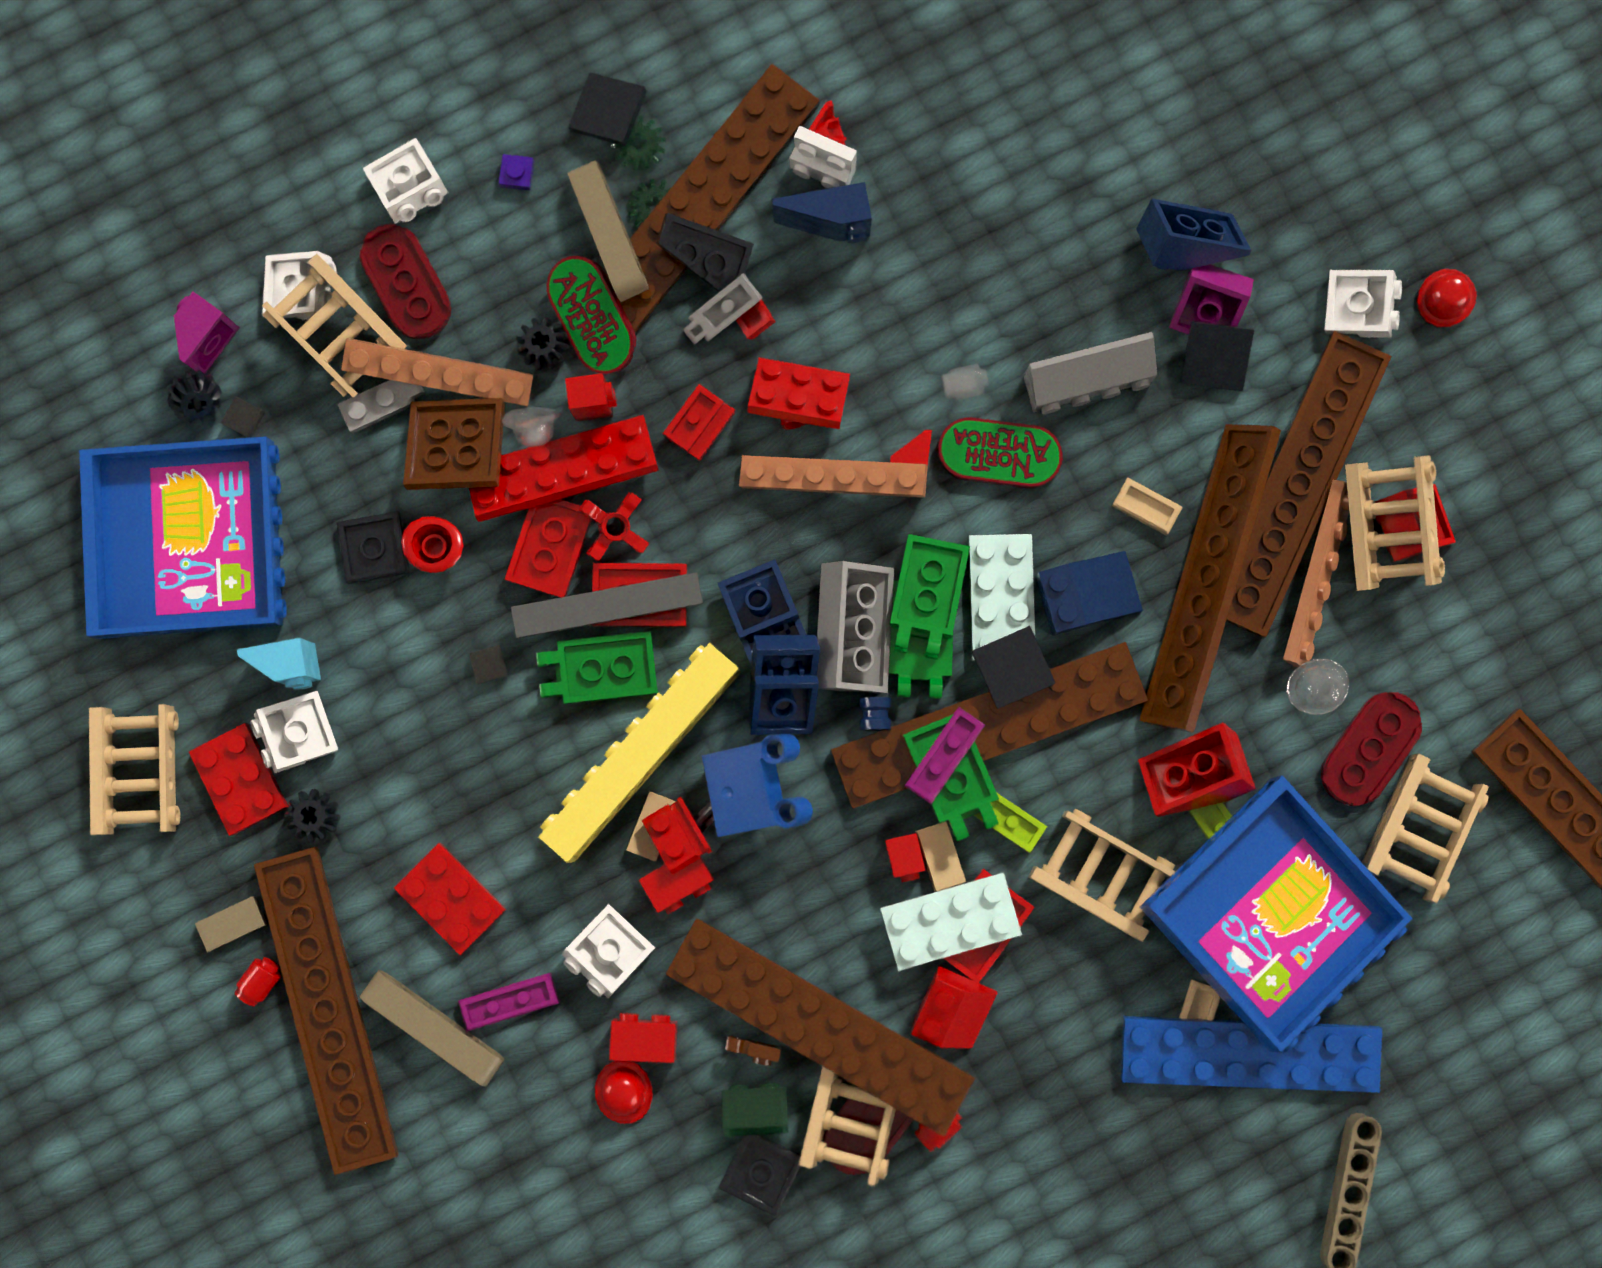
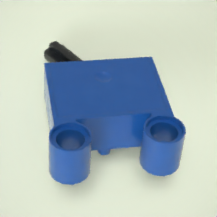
M791 734L769 735L760 743L702 755L710 802L694 817L702 834L714 823L717 837L777 825L782 828L804 825L811 820L813 808L806 798L792 797L783 799L776 766L779 763L794 761L798 757L800 744L795 736ZM779 742L783 747L782 755H780L778 752ZM791 805L795 810L794 819L791 817L790 814Z

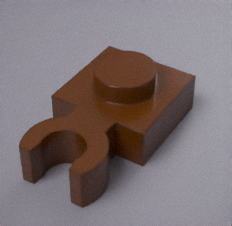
M729 1035L725 1050L747 1054L753 1057L752 1062L771 1066L772 1061H779L782 1046Z

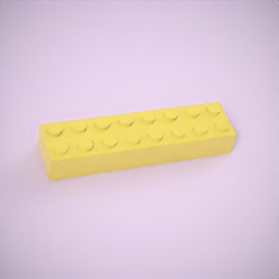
M711 643L706 647L700 645L689 658L692 662L685 671L679 669L668 681V684L671 686L663 696L658 693L649 702L647 708L650 711L643 719L637 717L627 727L625 731L629 735L623 742L616 741L604 754L608 759L601 767L594 765L583 778L586 784L580 790L576 791L573 789L562 801L561 804L565 806L563 810L556 815L552 813L540 826L543 832L539 838L567 863L575 862L741 674L739 668Z

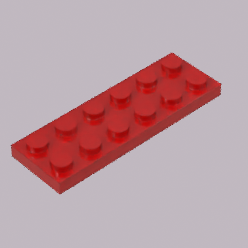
M640 415L501 455L499 487L469 488L475 517L478 522H482L657 472L659 469L644 415Z

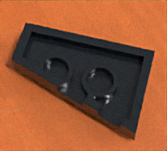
M665 213L656 242L658 246L718 292L723 290L741 274L744 273L745 275L754 243L670 213Z

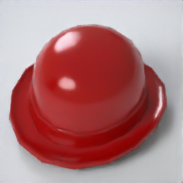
M1442 269L1432 273L1421 285L1417 296L1418 310L1426 322L1436 327H1451L1461 323L1471 314L1476 305L1477 293L1474 283L1466 274L1454 269Z
M435 516L421 517L412 521L404 530L401 540L403 554L409 563L419 570L429 573L443 572L453 567L461 557L464 547L462 534L457 527L446 519Z
M614 1060L605 1065L598 1074L595 1084V1100L600 1111L608 1119L619 1124H631L645 1116L651 1107L653 1099L652 1084L647 1073L639 1064L632 1061Z

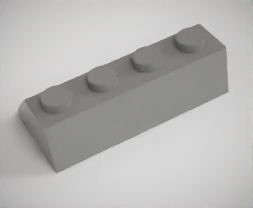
M1149 332L1030 363L1024 375V381L1033 413L1042 411L1043 415L1059 411L1061 405L1072 403V406L1076 407L1091 402V397L1102 395L1103 399H1107L1121 394L1120 390L1132 387L1133 391H1138L1150 387V382H1153L1157 376L1153 333Z
M847 561L821 564L817 640L820 646L817 671L818 689L888 693L890 620L892 616L894 568Z

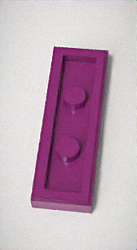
M958 707L905 784V787L932 805L985 727V724Z
M551 972L458 1001L466 1031L560 1003Z

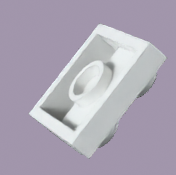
M799 126L794 136L795 147L789 158L790 168L793 169V172L804 179L815 178L821 181V184L827 189L849 185L856 171L857 150Z
M416 138L363 168L395 224L399 221L408 222L416 216V211L427 205L436 206L440 204L443 196L448 194L447 189Z
M319 251L266 256L263 304L267 301L274 308L310 274L308 270L312 267L308 261L316 254L336 272V266L332 261V257ZM326 281L322 285L318 283L283 318L297 317L302 320L310 319L332 298L330 295L332 293L330 285Z
M1330 270L1325 319L1326 334H1332L1334 331H1337L1341 334H1358L1359 337L1391 338L1392 330H1398L1399 311H1394L1395 299H1401L1402 281L1396 280L1397 277L1394 270Z
M318 691L257 709L254 713L255 719L251 720V727L255 737H262L266 748L261 750L263 762L266 768L272 767L274 773L305 764L306 761L338 751Z
M608 904L565 949L562 955L566 959L563 963L573 974L578 975L581 972L589 980L587 987L596 996L601 997L604 994L609 998L655 947Z

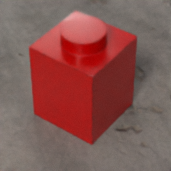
M917 833L885 840L893 878L900 877L901 882L919 879V872L925 871Z

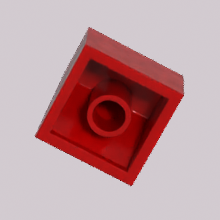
M1433 484L1438 546L1441 548L1456 543L1437 487ZM1417 488L1401 491L1375 501V503L1418 499ZM1419 512L1376 516V520L1382 526L1384 534L1421 531ZM1422 543L1386 546L1394 561L1423 553Z
M938 966L914 1019L911 1035L940 1048H972L998 991Z

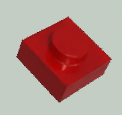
M762 299L736 319L746 338L750 340L756 338L776 322Z

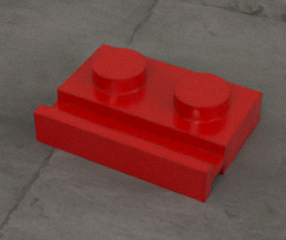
M698 384L662 434L700 462L734 416L736 410Z
M682 797L677 798L678 801L675 803L667 804L641 820L672 875L699 860V857L703 854L712 852Z

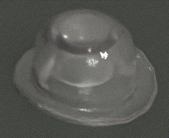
M522 407L507 412L503 416L502 423L505 427L513 430V434L520 444L536 447L544 445L552 439L555 431V419L559 418L562 413L549 408Z
M1315 659L1303 663L1293 671L1288 679L1286 692L1290 702L1299 711L1312 715H1323L1335 710L1342 704L1348 693L1349 679L1346 670L1339 663L1329 659Z

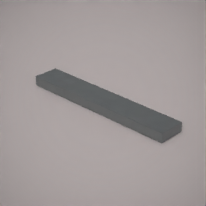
M696 572L513 606L511 610L516 638L519 639L702 605L703 600L698 573Z

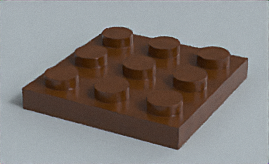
M503 398L411 402L403 485L406 490L499 487L505 413Z

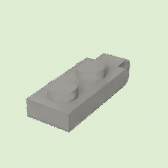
M743 273L688 317L691 323L683 331L693 344L703 337L708 342L763 297Z
M388 380L356 395L354 398L351 397L338 403V407L349 431L354 434L410 408L411 402L415 401V398L423 395L425 392L420 385Z

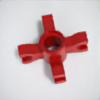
M628 492L615 512L609 513L604 512L591 501L584 500L578 510L598 523V531L600 533L586 554L599 561L611 542L619 540L625 542L638 553H643L649 542L630 530L628 520L642 499L634 493ZM615 517L621 523V530L618 534L612 536L607 532L606 524L609 519Z

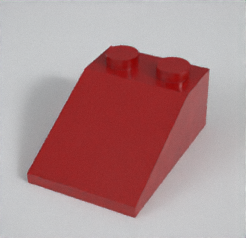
M1224 722L1138 759L1152 807L1157 817L1227 802L1256 790L1238 735Z

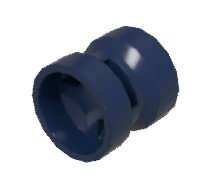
M860 698V709L863 711V718L860 720V730H891V719L888 717V710L891 708V698Z

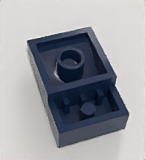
M775 559L717 583L750 665L754 635H806Z
M754 635L750 675V735L812 734L819 687L817 671L820 646L816 635Z

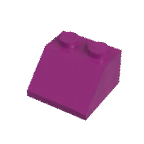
M1212 264L1191 268L1169 328L1189 334L1191 321L1238 326L1251 297L1254 279Z
M194 291L179 302L177 312L174 315L179 359L197 372L200 369L205 374L240 328L223 312Z

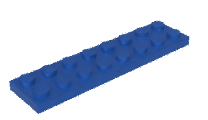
M1123 1016L1121 1081L1125 1083L1380 1093L1382 1028L1380 1026L1315 1024L1310 1029H1304L1297 1036L1298 1042L1289 1051L1273 1052L1265 1047L1243 1021Z

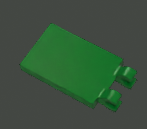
M908 534L890 620V626L899 628L895 651L907 653L910 635L928 638L925 657L938 659L942 637L952 638L970 546Z
M893 580L892 611L899 580ZM891 626L889 675H898L897 697L910 698L911 680H929V698L941 699L943 691L942 677H952L953 634L952 638L942 637L938 659L925 657L929 639L910 635L907 653L895 651L899 628Z
M651 631L557 641L558 651L536 653L538 667L555 665L557 682L539 684L541 698L563 695L564 704L658 694Z
M953 715L903 735L916 768ZM975 741L932 803L939 824L949 821L956 841L969 837L963 820L980 813L986 830L999 824L991 805L992 802L999 800V797Z

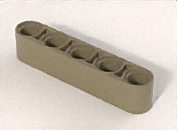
M594 160L568 172L569 179L610 282L620 302L649 290L647 280L598 162Z
M382 970L376 972L359 996L371 1008L481 1086L486 1087L505 1061L503 1056L469 1031H466L458 1023Z
M1363 1113L1352 1114L1346 1120L1320 1250L1321 1261L1327 1268H1355L1357 1265L1382 1135L1380 1124ZM1362 1122H1368V1134L1364 1137H1358V1125ZM1356 1154H1362V1165L1358 1169H1352V1157ZM1356 1186V1197L1351 1201H1346L1344 1198L1346 1189ZM1349 1218L1351 1221L1350 1229L1345 1233H1339V1222ZM1338 1251H1344V1261L1339 1265H1333V1255Z

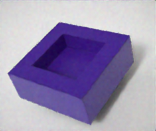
M502 154L499 177L500 187L531 191L535 162L533 157Z

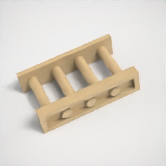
M316 254L308 261L312 267L308 270L310 274L274 308L266 301L262 305L266 309L262 315L275 328L281 325L334 378L330 384L343 397L349 393L354 398L358 393L351 385L362 374L346 372L341 377L328 364L345 348L346 339H354L364 329L367 331L371 327L379 335L375 340L377 344L405 349L407 345ZM326 281L335 290L330 294L332 298L296 331L283 317L318 283L322 285ZM349 304L357 313L353 317L355 320L318 354L306 340L341 306L345 308Z
M1430 456L1414 457L1415 467L1372 471L1368 468V463L1345 465L1357 591L1379 588V582L1382 578L1425 575L1426 585L1442 583L1441 577L1445 574L1444 560L1439 557L1433 491L1436 467L1434 462H1431ZM1416 480L1418 499L1375 503L1374 500H1371L1370 488L1373 484ZM1419 512L1421 531L1388 534L1374 532L1373 519L1377 515ZM1422 543L1423 563L1381 566L1380 563H1377L1376 550L1379 547Z
M158 705V715L115 717L112 714V709L89 708L90 835L114 834V828L117 824L159 822L160 832H176V825L180 823V809L176 806L175 730L179 726L178 713L174 711V706ZM159 728V747L116 749L112 744V733H115L116 730ZM159 759V778L116 780L113 777V765L116 761ZM160 791V810L117 812L116 809H113V796L116 793Z
M1413 754L1408 758L1362 863L1373 875H1379L1380 871L1384 872L1387 870L1427 889L1423 900L1437 903L1448 892L1450 882L1447 880L1477 813H1481L1488 802V795L1486 793L1489 786L1476 784L1473 785L1471 791L1431 773L1430 768L1427 767L1430 759L1421 754ZM1425 783L1465 802L1458 820L1417 801V797L1414 795L1418 786ZM1406 813H1415L1453 831L1446 848L1404 830V826L1401 824ZM1400 841L1440 860L1433 877L1392 859L1389 850L1393 842L1397 843Z
M1074 809L1073 813L1064 811L1062 817L1071 822L1048 864H1044L1041 869L1034 866L1028 878L1143 942L1149 930L1142 927L1144 923L1142 918L1145 913L1140 906L1161 886L1166 876L1169 878L1175 872L1173 871L1175 865L1160 856L1154 860L1089 823L1091 817L1077 809ZM1084 829L1098 837V840L1076 880H1071L1068 885L1058 879L1061 874L1058 871L1080 831ZM1109 845H1112L1126 853V856L1103 897L1099 896L1096 901L1086 895L1089 890L1086 887ZM1137 861H1140L1154 869L1131 913L1127 912L1124 917L1114 911L1116 907L1114 902Z
M823 1067L799 1165L814 1168L817 1166V1162L822 1163L823 1160L870 1172L868 1184L873 1186L878 1184L879 1179H885L889 1160H885L884 1157L896 1109L861 1088L843 1084L842 1080L838 1079L837 1074ZM838 1096L886 1108L882 1126L877 1127L834 1115V1111H830L833 1098L837 1099ZM831 1128L878 1140L874 1160L827 1147V1143H823L825 1130L830 1131Z

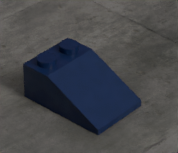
M865 182L772 199L773 218L776 224L837 241L847 240L848 243L862 242L871 235L872 217Z
M1151 198L1136 228L1153 266L1162 270H1187L1249 256L1252 251L1233 214Z
M1126 551L1040 571L1035 576L1052 636L1143 611Z

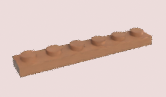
M350 338L346 339L341 368L342 371L482 398H503L504 402L528 406L534 375Z
M742 455L739 486L748 489L925 498L928 466L926 464Z
M1332 481L1283 658L1284 661L1293 667L1306 669L1307 662L1311 660L1314 653L1313 640L1316 631L1320 629L1323 616L1321 611L1324 601L1329 598L1331 592L1329 582L1332 571L1336 570L1339 563L1338 550L1340 542L1345 539L1347 534L1346 521L1349 514L1347 483L1345 481Z

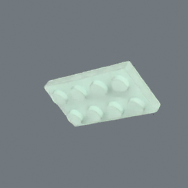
M1032 534L969 535L972 651L1027 626L1031 627L1035 636Z
M1004 873L880 908L898 971L1022 935Z

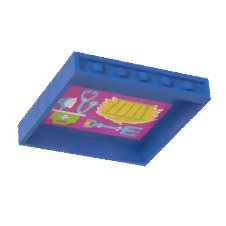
M265 436L79 450L86 636L95 639L283 626V618H286L287 615L286 601L281 596V587L285 586V572L283 568H280V556L284 554V544L278 533V525L282 524V510L280 506H277V494L281 493V482L279 476H276L275 464L279 463L280 456L278 446L274 445L272 440Z
M1283 775L1271 778L1140 906L1142 911L1265 1047L1273 1052H1287L1293 1048L1298 1042L1297 1036L1304 1029H1310L1320 1020L1319 1014L1326 1006L1331 1007L1341 999V991L1348 984L1356 983L1364 975L1362 970L1369 963L1379 960L1386 952L1384 947L1391 940L1395 941L1404 935L1407 931L1405 926L1412 920V917Z

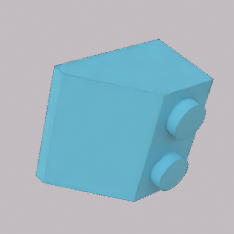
M302 638L237 649V654L240 658L273 681L285 684L286 688L293 687V690L307 689L313 687L312 682L321 680L315 643Z

